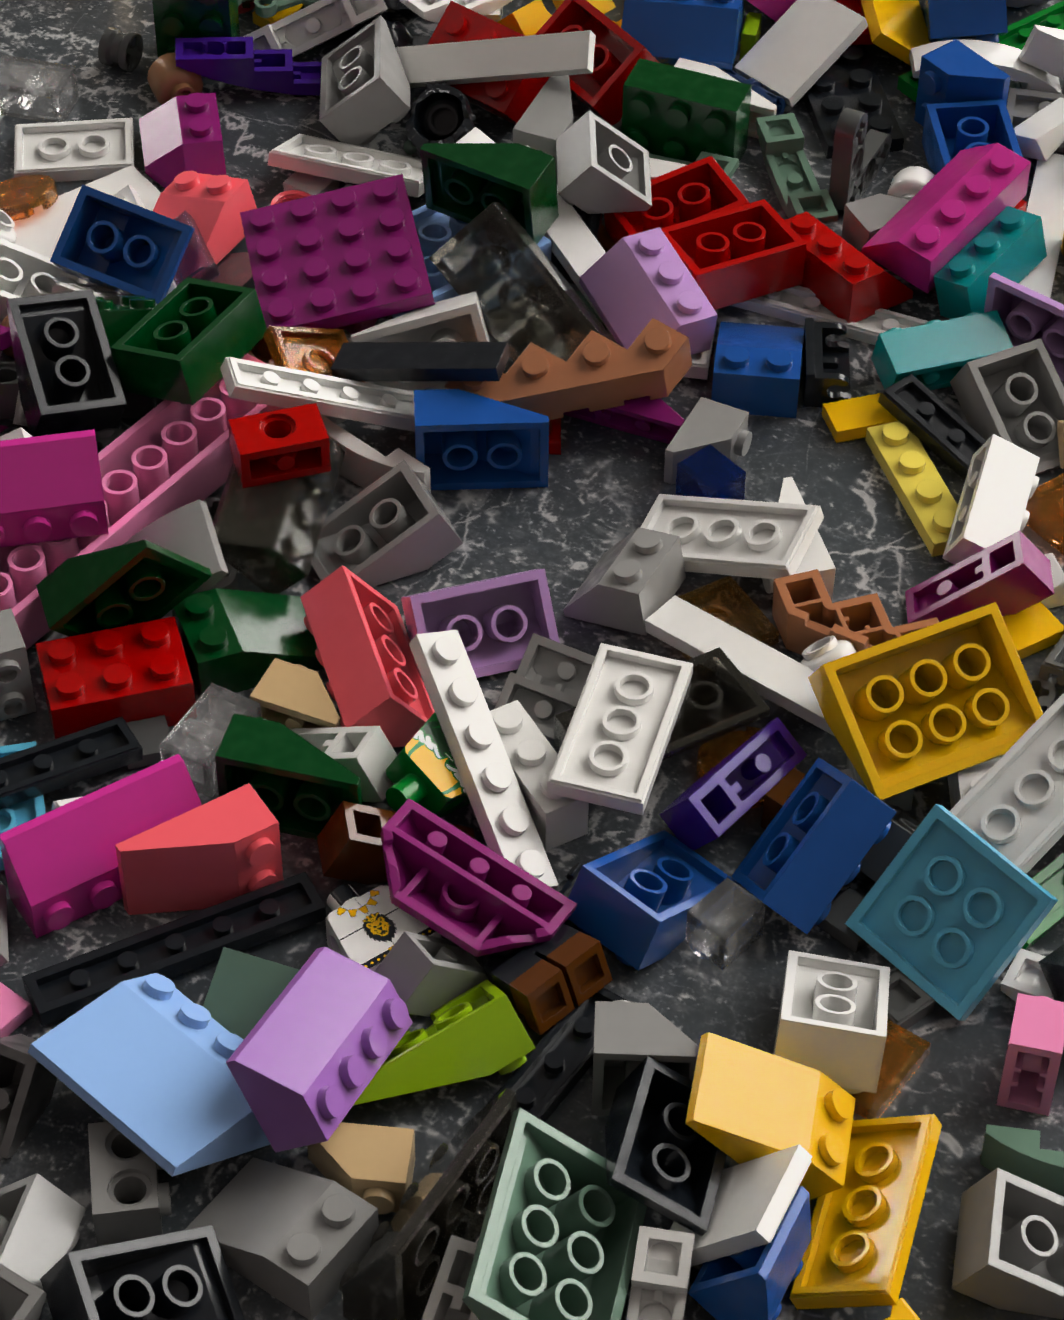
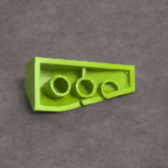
M486 979L430 1013L433 1024L428 1028H420L412 1032L406 1031L354 1105L490 1076L497 1071L500 1075H504L522 1066L527 1061L525 1055L536 1049L507 995Z

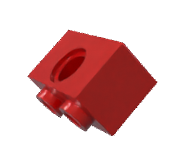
M317 403L228 419L231 455L243 488L331 471L329 436Z

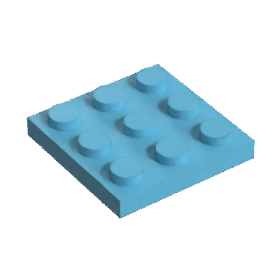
M935 804L845 924L957 1020L965 1021L1058 899L944 806Z

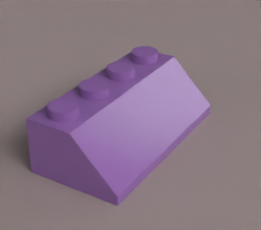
M324 946L317 948L226 1061V1064L275 1152L326 1142L413 1022L405 1002L397 994L390 979Z

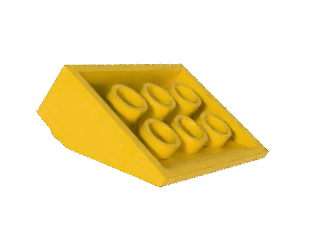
M996 602L820 666L808 677L828 726L867 789L880 800L888 799L1004 755L1043 715L1041 706Z

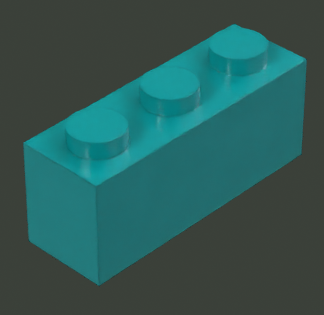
M1007 206L933 277L940 315L954 319L963 317L971 312L984 313L989 276L993 272L1019 284L1047 256L1041 216Z
M997 310L984 313L971 312L959 318L944 321L931 320L924 325L904 329L896 327L879 333L871 360L884 390L912 374L931 391L950 387V381L967 362L1014 346Z

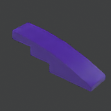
M253 37L175 38L176 67L212 80L253 90L290 95L320 96L322 62H293L292 49L254 50Z

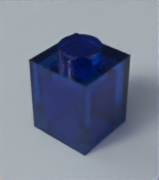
M708 445L677 463L676 495L744 500L746 472L712 445Z

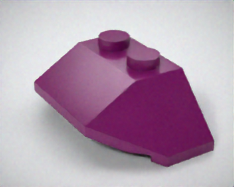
M191 93L189 95L175 96L139 118L145 174L162 187L166 188L174 181V178L183 171L226 175L223 140L215 93Z
M410 798L382 827L380 835L391 903L475 957L550 941L577 906V903Z

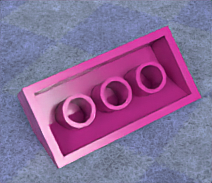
M998 142L961 150L862 247L861 252L928 294L935 287L933 276L1007 206L1014 208L1026 196L1031 162Z
M95 429L0 441V548L109 534Z
M179 753L0 834V847L10 899L36 938L54 930L63 929L71 922L99 909H105L122 899L115 845L202 805L184 760Z

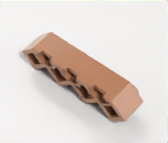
M652 318L628 349L591 330L570 358L564 361L530 342L506 373H502L499 381H448L444 387L445 389L464 390L549 416V420L563 418V413L585 408H589V411L593 412L623 406L625 400L649 396L650 400L669 396L692 366L689 337Z
M818 569L776 578L773 582L772 616L786 649L800 655L814 642L834 635L837 640L850 641L857 652L939 622L938 618L935 617L892 627L877 593L832 603Z

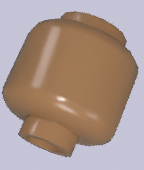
M175 52L160 56L152 63L148 70L147 80L150 89L161 105L175 96L202 93L203 91L201 75L176 67Z

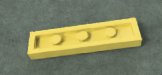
M900 421L868 427L865 441L931 556L943 555L958 504L922 443L907 426Z

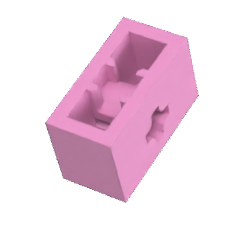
M1017 994L996 1105L1049 1116L1064 1047V1002L1045 996Z

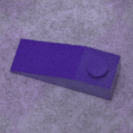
M777 717L692 784L659 815L678 840L694 851L719 838L800 763L807 754Z

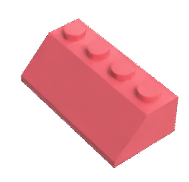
M342 565L300 597L306 613L304 623L309 632L314 636L318 647L315 650L316 658L325 668L329 682L326 683L327 690L337 702L341 714L339 716L341 727L380 726L392 747L406 746L435 712L410 649L409 643L411 641L398 606Z

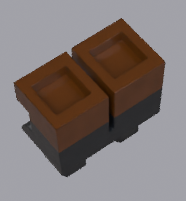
M564 923L550 941L521 947L522 950L511 958L498 954L487 962L484 967L488 980L507 995L513 1008L525 1016L528 1027L539 1035H542L575 1009L574 1004L580 1006L613 980L600 941Z

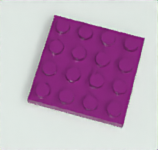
M403 174L240 213L254 285L268 333L265 335L267 344L435 305Z

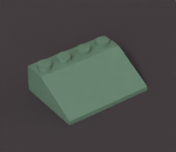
M518 1108L513 1112L462 1300L479 1320H621L634 1264L639 1226H643L647 1206L607 1184L606 1158L522 1108Z

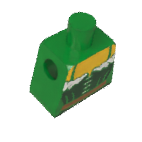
M434 712L385 770L387 777L394 784L387 789L386 800L396 812L409 798L440 818L470 803L442 728Z

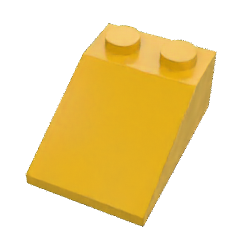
M708 1032L701 1035L685 1124L738 1164L800 1144L813 1156L812 1162L800 1184L810 1193V1200L844 1187L856 1098L820 1070Z

